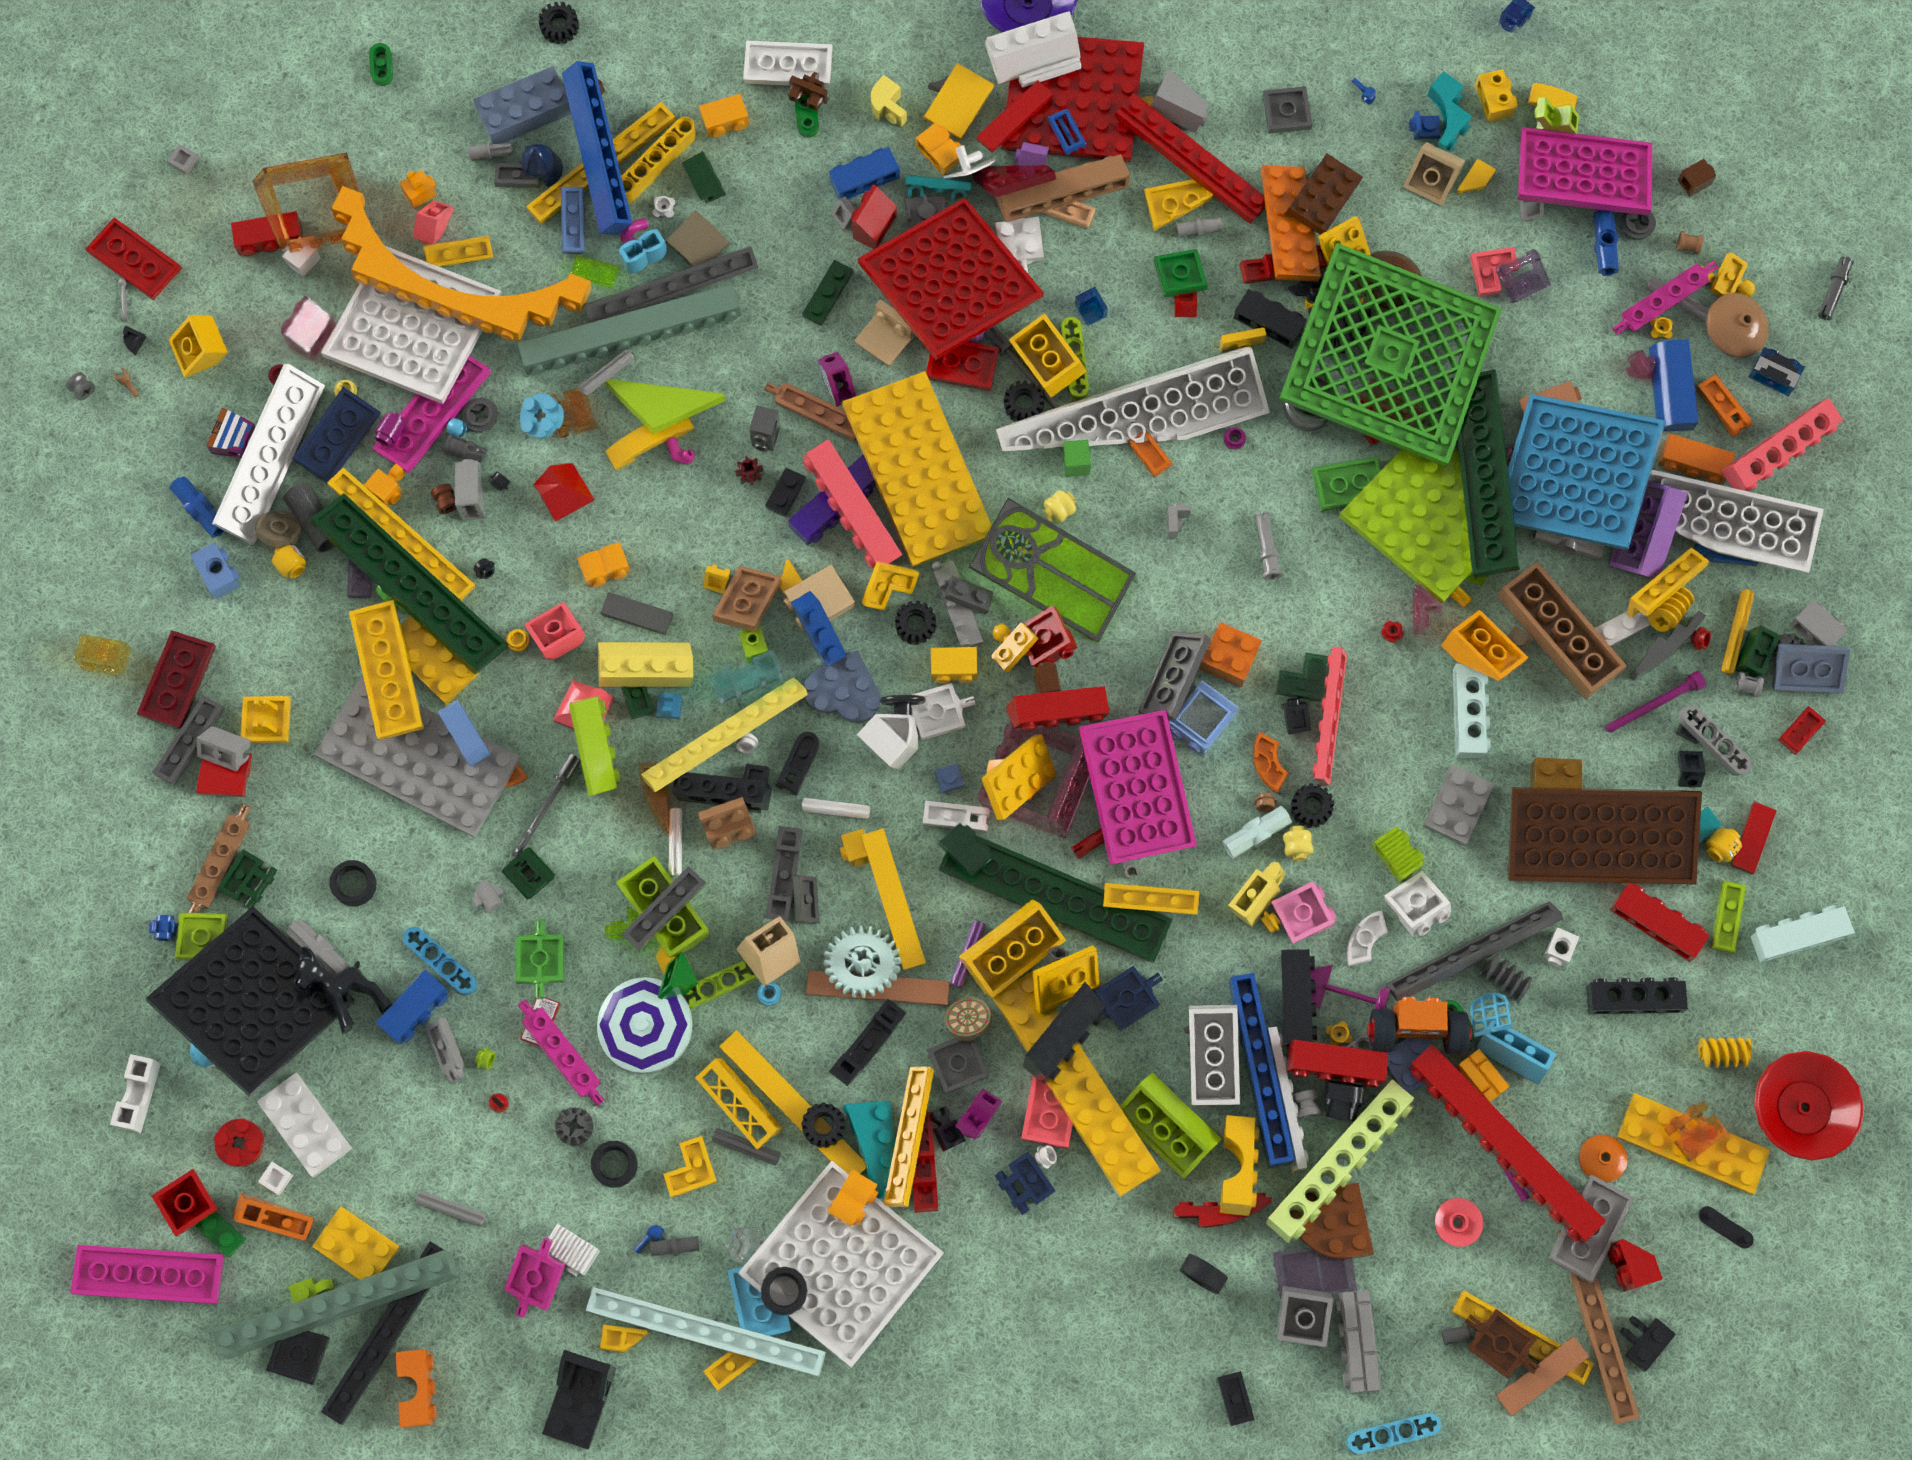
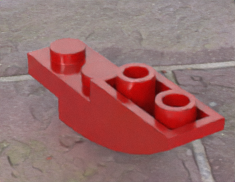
M1257 1193L1256 1207H1251L1249 1216L1220 1213V1206H1218L1217 1202H1203V1206H1193V1202H1179V1206L1173 1208V1218H1197L1198 1228L1224 1226L1241 1221L1260 1212L1272 1202V1197H1266V1193Z

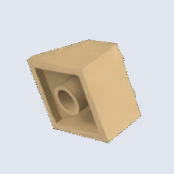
M1426 142L1420 149L1403 187L1442 206L1457 180L1465 160Z

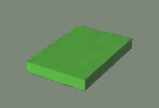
M1378 456L1312 468L1311 471L1321 512L1346 507L1381 471Z

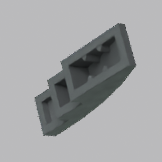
M1698 610L1686 628L1678 623L1667 640L1658 636L1630 679L1636 680L1668 659L1687 641L1706 615Z

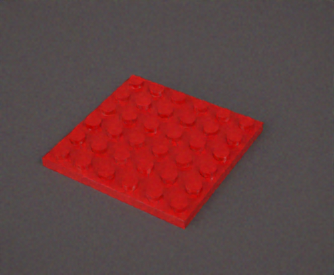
M1077 37L1081 69L1041 82L1053 93V98L1001 145V150L1016 152L1017 149H1021L1023 142L1049 147L1048 155L1066 156L1048 122V117L1068 109L1086 142V148H1078V151H1072L1067 156L1104 159L1107 156L1121 154L1125 162H1131L1134 132L1118 121L1114 115L1133 93L1139 96L1144 42ZM1019 78L1009 81L1006 109L1032 85L1021 87ZM1062 116V119L1065 125L1067 126L1073 140L1075 141V143H1077L1078 140L1075 134L1073 133L1068 121L1066 120L1065 116ZM1055 119V122L1058 128L1060 129L1066 143L1068 144V146H1070V143L1067 140L1060 124L1058 123L1057 119Z
M966 198L961 199L858 258V264L935 360L1043 298L1044 295L1041 288Z

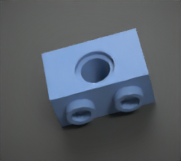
M214 542L190 555L215 599L240 587L237 582L240 576L234 566L229 567L227 560L230 558L224 547L219 549ZM216 567H222L220 572L213 573Z

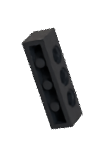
M686 772L675 779L672 794L679 801L721 805L743 797L747 808L768 811L772 788L767 781Z
M1676 977L1664 978L1663 981H1654V978H1641L1640 982H1631L1630 978L1616 979V982H1607L1605 978L1593 979V982L1586 986L1588 1014L1683 1013L1688 1009L1686 981H1678ZM1632 990H1636L1641 994V1001H1637L1632 997ZM1608 991H1614L1618 996V1000L1612 1001L1608 997ZM1655 991H1662L1665 995V1000H1659L1655 995Z

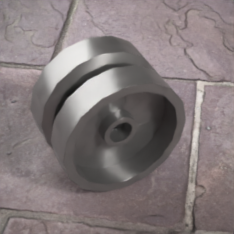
M1323 376L1316 378L1320 388L1328 385ZM1331 390L1325 391L1326 393L1333 395ZM1284 403L1285 417L1291 425L1299 430L1307 432L1316 431L1324 427L1329 421Z

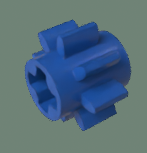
M156 915V920H152L149 924V933H154V939L157 941H172L173 936H176L178 931V923H175L174 916Z

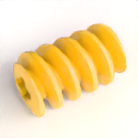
M1685 587L1679 589L1648 616L1651 626L1659 632H1667L1669 629L1677 627L1678 622L1681 621L1690 605L1694 602L1693 594Z
M1722 1037L1717 1038V1040L1708 1038L1707 1041L1704 1038H1700L1698 1054L1700 1060L1704 1061L1706 1068L1710 1067L1711 1061L1714 1062L1715 1068L1719 1067L1720 1061H1723L1725 1068L1729 1067L1730 1061L1733 1062L1735 1068L1738 1067L1739 1061H1742L1743 1067L1747 1068L1751 1060L1752 1043L1749 1037L1745 1041L1741 1037L1736 1038V1040L1729 1037L1726 1041Z

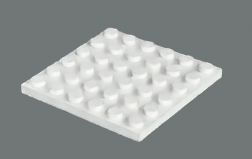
M386 246L406 267L435 284L463 293L502 296L500 290ZM359 284L321 354L324 358L443 404L478 341L482 330L472 324L465 325L459 319L452 316L444 317L438 311L431 308L428 310L421 308L417 303L410 300L408 302L403 301L392 293H382L371 285L367 284V286Z
M831 1161L740 1270L738 1275L761 1293L763 1279L775 1268L786 1266L800 1272L807 1283L808 1292L806 1300L800 1310L787 1316L848 1367L852 1368L944 1252L893 1210L885 1206L877 1197L872 1205L867 1203L863 1212L866 1215L859 1226L855 1224L853 1228H850L827 1214L829 1207L849 1176L848 1173ZM785 1276L775 1279L769 1290L772 1300L782 1306L793 1303L799 1293L796 1282Z

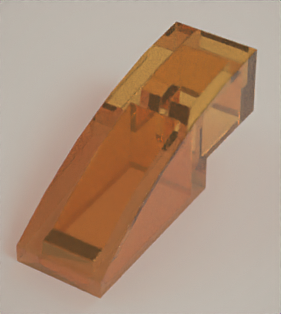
M639 763L640 781L649 809L664 834L669 835V788L666 785L657 792H654L643 780L641 774L658 763Z

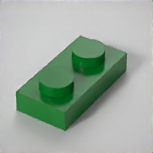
M217 1211L194 1225L229 1258L246 1240Z

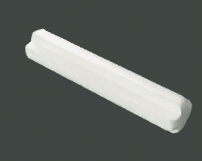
M1073 57L1019 75V83L1021 87H1026L1034 84L1037 80L1042 82L1081 69L1080 59Z
M803 798L801 808L805 812L868 819L870 816V806L810 798Z
M671 808L669 814L670 876H679L682 873L683 812L681 808Z

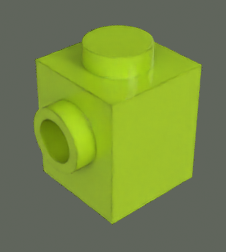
M760 626L756 632L742 629V632H738L748 664L770 657Z

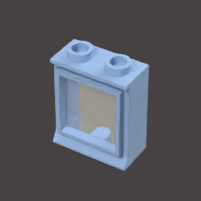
M1202 680L1182 705L1177 719L1169 721L1171 734L1177 740L1183 739L1187 742L1188 748L1194 753L1198 754L1200 752L1204 755L1235 717L1239 707Z

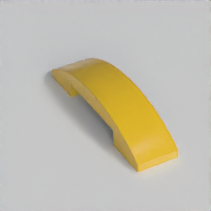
M689 418L655 434L643 425L614 443L605 453L615 470H618L635 461V457L670 438L674 437L677 439L695 428Z

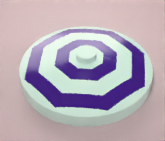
M643 977L626 981L616 987L601 1006L597 1021L600 1044L606 1055L615 1064L626 1070L636 1073H652L663 1070L678 1060L688 1046L692 1033L690 1008L681 994L672 998L659 999L658 993L662 980Z

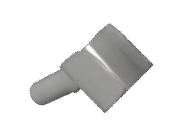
M1129 861L1122 862L1125 868L1123 874L1127 879H1131L1127 873L1128 868L1134 869L1136 875L1139 874L1137 866L1130 865Z

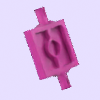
M543 1238L539 1250H535L525 1244L519 1247L504 1287V1291L514 1295L520 1301L515 1315L518 1317H525L529 1305H535L543 1310L550 1308L566 1265L548 1254L553 1240L550 1238Z

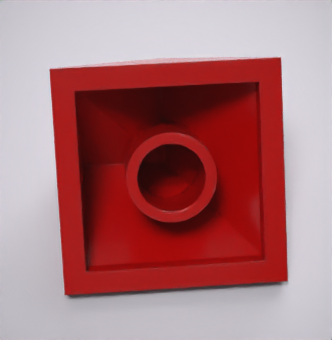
M573 463L549 466L533 484L555 522L595 500Z
M191 1169L151 1196L175 1237L218 1210L194 1169Z

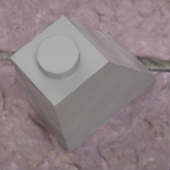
M1167 69L1151 107L1169 121L1196 133L1199 126L1204 127L1209 116L1206 114L1209 104L1175 73Z
M464 459L461 462L455 463V506L462 521L485 519L482 473L478 460Z

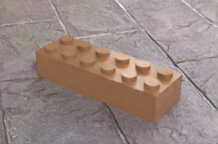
M1538 562L1534 563L1500 590L1497 597L1525 630L1534 637L1536 643L1585 700L1619 676L1627 665Z

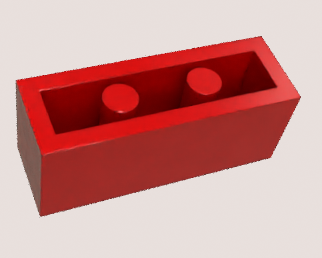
M297 211L231 223L234 247L239 256H252L257 252L263 251L270 253L279 248H290L299 237L304 240L301 219Z

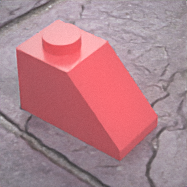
M433 200L417 212L413 238L419 239L424 244H434L444 233L454 207Z

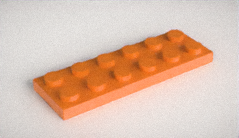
M1263 165L1261 168V178L1275 278L1279 280L1319 281L1321 275L1314 231L1286 213L1307 182L1305 167Z

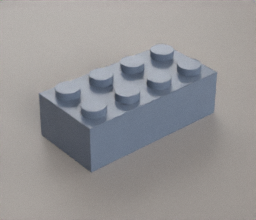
M554 66L473 99L476 110L492 144L504 143L571 115L567 93Z

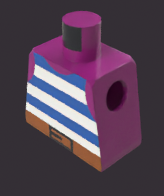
M835 352L818 359L824 384L837 407L841 406L843 401L856 397L848 366L841 355ZM836 382L843 383V386L838 389Z
M221 408L206 446L211 454L242 458L256 426L251 421L225 408Z

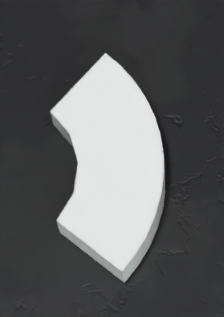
M1382 910L1364 918L1352 932L1346 951L1348 967L1371 962V950L1374 942L1379 937L1388 933Z

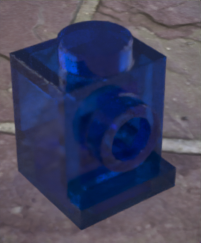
M1513 0L1502 12L1498 23L1501 24L1504 30L1513 32L1517 27L1521 28L1531 18L1535 7L1526 0Z

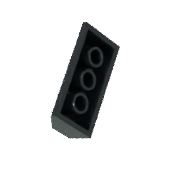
M1085 982L1025 1055L1023 1068L1043 1084H1046L1049 1079L1052 1081L1056 1079L1061 1072L1059 1068L1064 1061L1068 1063L1076 1053L1073 1049L1078 1043L1083 1045L1090 1036L1088 1032L1093 1025L1097 1027L1105 1017L1102 1014L1105 1005Z

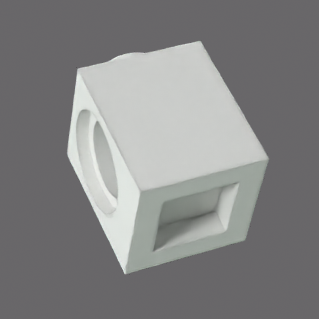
M1557 927L1552 933L1543 958L1548 959V963L1553 966L1565 967L1571 960L1579 936ZM1555 945H1562L1565 948V954H1559L1555 950Z

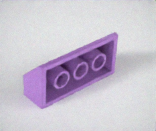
M1648 481L1629 549L1614 548L1609 566L1651 579L1662 572L1688 493L1670 486Z

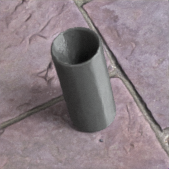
M302 482L290 487L284 493L283 500L318 552H326L336 547L310 523L311 518L323 510L324 507L308 483Z

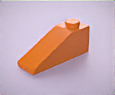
M240 1193L232 1214L236 1222L306 1241L314 1220L312 1216Z

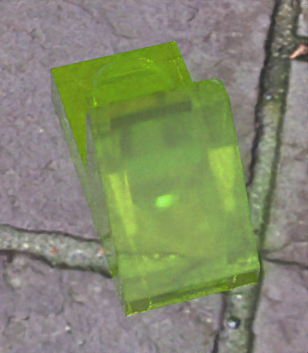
M627 905L628 923L613 921L610 922V925H606L605 935L607 939L624 938L622 933L639 917V914Z

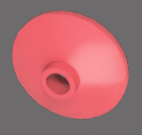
M1453 1198L1447 1200L1438 1208L1435 1215V1228L1440 1238L1447 1244L1455 1247H1464L1474 1243L1481 1235L1483 1217L1478 1207L1471 1201L1463 1198ZM1454 1219H1459L1462 1222L1460 1228L1454 1226Z

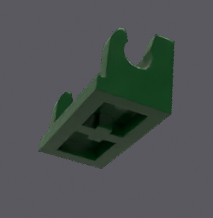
M703 151L682 162L701 201L705 200L706 203H709L726 195L709 159Z
M1762 625L1749 630L1740 651L1735 671L1739 673L1747 671L1749 672L1748 676L1754 678L1759 675L1764 676L1780 635Z

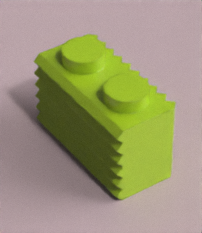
M1396 826L1374 841L1372 847L1397 881L1401 883L1420 870L1425 863L1421 851L1418 848L1413 849V846L1410 844L1408 834L1403 829L1399 830Z

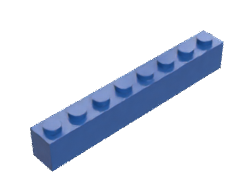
M576 61L562 72V77L600 234L619 235L633 223L594 63Z
M1249 973L1232 976L1228 983L1233 1005H1237L1238 1030L1267 1166L1272 1168L1292 1164L1295 1159L1255 974Z

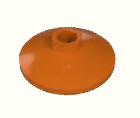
M1595 1135L1586 1140L1582 1145L1579 1153V1162L1583 1172L1588 1177L1592 1174L1608 1183L1618 1179L1624 1173L1627 1166V1154L1623 1145L1614 1137ZM1602 1153L1609 1156L1608 1162H1604L1601 1159Z

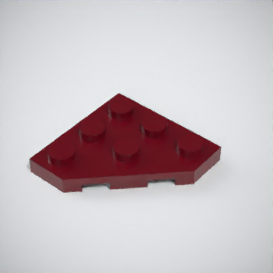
M989 165L972 173L973 180L994 198L1056 180L1055 171L1047 165Z

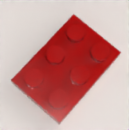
M966 342L937 360L930 353L926 369L928 379L991 391L999 347Z

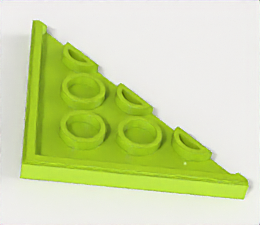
M613 379L605 382V386L653 434L725 401V395L717 392Z

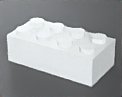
M1237 1005L1189 1006L1192 1105L1240 1104Z

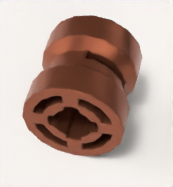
M449 483L436 486L430 492L433 500L437 501L436 507L439 514H448L457 509L455 497L453 496L454 490Z

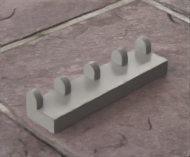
M954 560L944 563H933L932 571L960 647H975L983 644L972 609L944 599L949 579L952 576L960 578Z

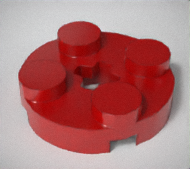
M244 1118L233 1119L225 1123L214 1136L216 1154L221 1161L230 1166H249L262 1153L264 1135L255 1123ZM237 1137L240 1139L245 1138L242 1149L239 1147L234 1148L233 1146Z

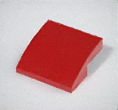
M249 754L248 760L239 767L238 771H233L203 759L196 793L198 795L245 797L247 777L250 776L252 754Z

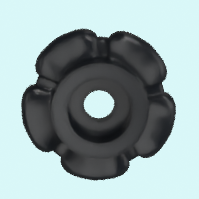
M497 471L493 476H489L492 479L490 484L500 491L503 488L508 490L507 486L511 481Z
M487 558L479 560L473 568L476 577L479 579L490 578L494 574L495 563Z

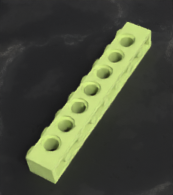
M1391 1080L1268 1217L1266 1224L1287 1243L1292 1238L1297 1240L1306 1230L1303 1226L1308 1220L1313 1222L1321 1213L1319 1208L1324 1203L1330 1204L1337 1194L1334 1191L1339 1186L1345 1187L1351 1180L1352 1176L1350 1173L1355 1168L1360 1170L1368 1159L1365 1156L1370 1151L1375 1153L1383 1143L1380 1139L1385 1134L1390 1136L1398 1127L1396 1121L1401 1116L1405 1119L1413 1110L1411 1104L1414 1097L1394 1080ZM1390 1107L1393 1109L1394 1114L1387 1115L1382 1108ZM1375 1124L1378 1126L1379 1131L1372 1132L1368 1129L1367 1125ZM1360 1141L1364 1148L1356 1149L1353 1147L1352 1142ZM1336 1159H1346L1348 1166L1342 1167L1338 1165ZM1321 1176H1330L1333 1183L1325 1184L1321 1180ZM1309 1192L1314 1193L1318 1200L1311 1202L1307 1200L1305 1194ZM1297 1210L1301 1213L1302 1218L1294 1219L1290 1216L1289 1212Z

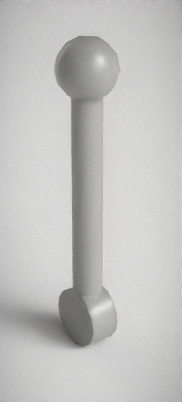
M122 278L119 280V285L121 286L122 297L121 317L124 322L128 321L126 306V286L128 282Z

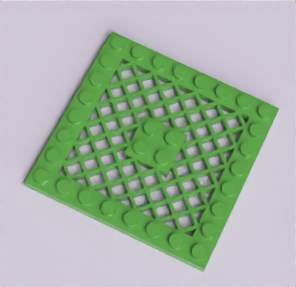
M1336 243L1279 401L1446 467L1452 456L1502 308ZM1359 280L1362 289L1354 291L1351 282ZM1366 281L1371 282L1373 284L1368 286ZM1344 287H1346L1349 294L1341 296ZM1379 288L1383 297L1375 299L1372 290ZM1387 289H1389V290H1391V291H1394V292L1391 293V294H1389V292H1388ZM1365 293L1369 302L1362 305L1357 296ZM1400 296L1404 305L1396 308L1392 299ZM1408 297L1414 299L1415 301L1410 302ZM1352 299L1355 308L1347 310L1344 301ZM1386 301L1390 310L1382 313L1378 304ZM1420 304L1424 313L1417 316L1413 307ZM1337 306H1339L1342 313L1335 315ZM1429 306L1434 307L1436 309L1430 310ZM1372 307L1376 316L1368 318L1365 309ZM1407 310L1411 319L1403 321L1399 312ZM1359 313L1362 322L1354 324L1350 315ZM1441 313L1445 322L1437 324L1433 315ZM1449 314L1454 315L1456 317L1451 319ZM1393 315L1397 324L1389 327L1385 318ZM1345 318L1349 327L1340 329L1337 320ZM1427 318L1431 327L1424 330L1420 320ZM1379 321L1381 326L1378 325L1376 330H1374L1371 323ZM1462 321L1466 330L1458 333L1454 323ZM1414 324L1417 333L1410 335L1406 326ZM1332 325L1335 332L1327 335L1329 328ZM1365 326L1369 335L1362 338L1358 329ZM1448 326L1452 335L1445 338L1440 329ZM1400 329L1402 334L1395 332V330ZM1352 332L1355 341L1347 343L1343 334ZM1434 332L1439 341L1431 343L1427 334ZM1468 335L1467 340L1464 344L1461 337ZM1338 337L1342 346L1334 349L1330 340ZM1420 337L1425 346L1417 349L1420 341L1415 339ZM1372 340L1369 349H1367L1365 342ZM1455 340L1459 349L1452 352L1448 342ZM1323 345H1325L1328 352L1320 354ZM1358 345L1362 355L1354 357L1350 348ZM1441 345L1445 355L1438 357L1434 348ZM1345 351L1349 360L1341 363L1337 353ZM1428 351L1432 360L1424 363L1420 353ZM1461 354L1459 363H1457L1454 356ZM1331 357L1334 366L1326 368L1322 359ZM1415 358L1418 366L1411 368V365ZM1365 359L1362 367L1367 369L1361 371L1357 362ZM1448 359L1452 369L1445 371L1441 362ZM1316 364H1318L1321 371L1313 374ZM1352 365L1356 374L1347 376L1344 367ZM1435 365L1439 374L1431 377L1427 367ZM1338 370L1342 379L1333 382L1329 373ZM1421 370L1425 379L1417 382L1413 373ZM1372 373L1376 382L1369 385L1364 376ZM1455 373L1451 383L1448 375ZM1380 374L1387 376L1388 378L1382 379ZM1324 376L1328 385L1320 388L1316 378ZM1408 377L1411 385L1403 388L1401 382L1405 383ZM1359 379L1363 388L1354 390L1350 381ZM1442 379L1446 388L1438 390L1434 381ZM1393 381L1397 391L1389 393L1385 384ZM1345 384L1349 393L1340 396L1336 387ZM1428 384L1432 393L1424 396L1420 387ZM1379 387L1383 396L1376 399L1372 389ZM1414 389L1418 399L1410 401L1406 392ZM1331 390L1333 395L1328 394L1325 391ZM1365 392L1370 402L1361 404L1357 395ZM1448 392L1444 403L1441 395ZM1400 395L1404 405L1396 407L1392 398ZM1352 398L1354 404L1346 400ZM1435 398L1439 407L1431 410L1427 400ZM1386 401L1390 410L1383 413L1379 403ZM1421 403L1425 413L1417 415L1413 406ZM1372 406L1373 409H1374V411H1371V410L1366 409V408H1369V407ZM1407 409L1411 419L1403 421L1399 412ZM1441 412L1439 420L1437 422L1434 414ZM1394 415L1396 420L1391 419L1388 416ZM1428 417L1432 427L1424 429L1420 420ZM1414 423L1416 428L1409 426V424Z

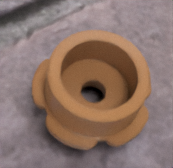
M1261 793L1254 799L1256 810L1262 813L1273 811L1277 803V799L1273 798L1270 793Z

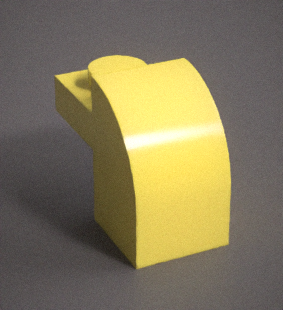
M885 75L872 88V113L878 121L885 115L891 124H897L902 127L907 122V111L896 104L901 97V87Z

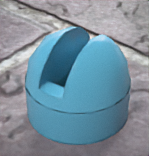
M452 418L447 425V433L449 435L462 437L467 431L466 424L460 419Z

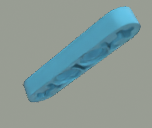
M1426 1413L1353 1432L1348 1436L1346 1441L1347 1447L1354 1454H1363L1433 1436L1439 1432L1441 1421L1435 1414ZM1427 1417H1429L1430 1421H1435L1432 1432H1429L1428 1428L1419 1430L1421 1435H1417V1427L1413 1420H1417V1425L1425 1423ZM1403 1423L1409 1424L1412 1428V1434L1408 1438H1404L1399 1434V1427ZM1380 1429L1388 1433L1389 1438L1385 1444H1380L1375 1439V1434ZM1366 1432H1370V1440L1374 1447L1370 1448V1442L1362 1444L1361 1450H1358L1357 1446H1352L1355 1436L1358 1435L1359 1439L1368 1438Z

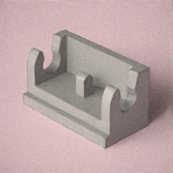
M211 726L196 738L197 757L233 771H238L239 767L250 756L243 753L251 746V740Z

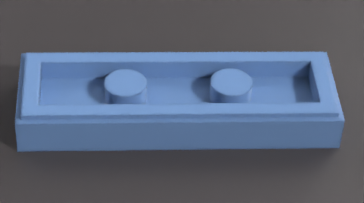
M561 187L562 254L585 253L583 187Z

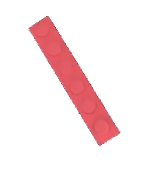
M1332 647V653L1328 656L1329 676L1325 678V689L1327 691L1326 698L1322 700V711L1324 713L1323 720L1319 722L1320 742L1316 744L1318 758L1317 764L1313 766V776L1320 785L1330 786L1347 661V654L1342 647Z

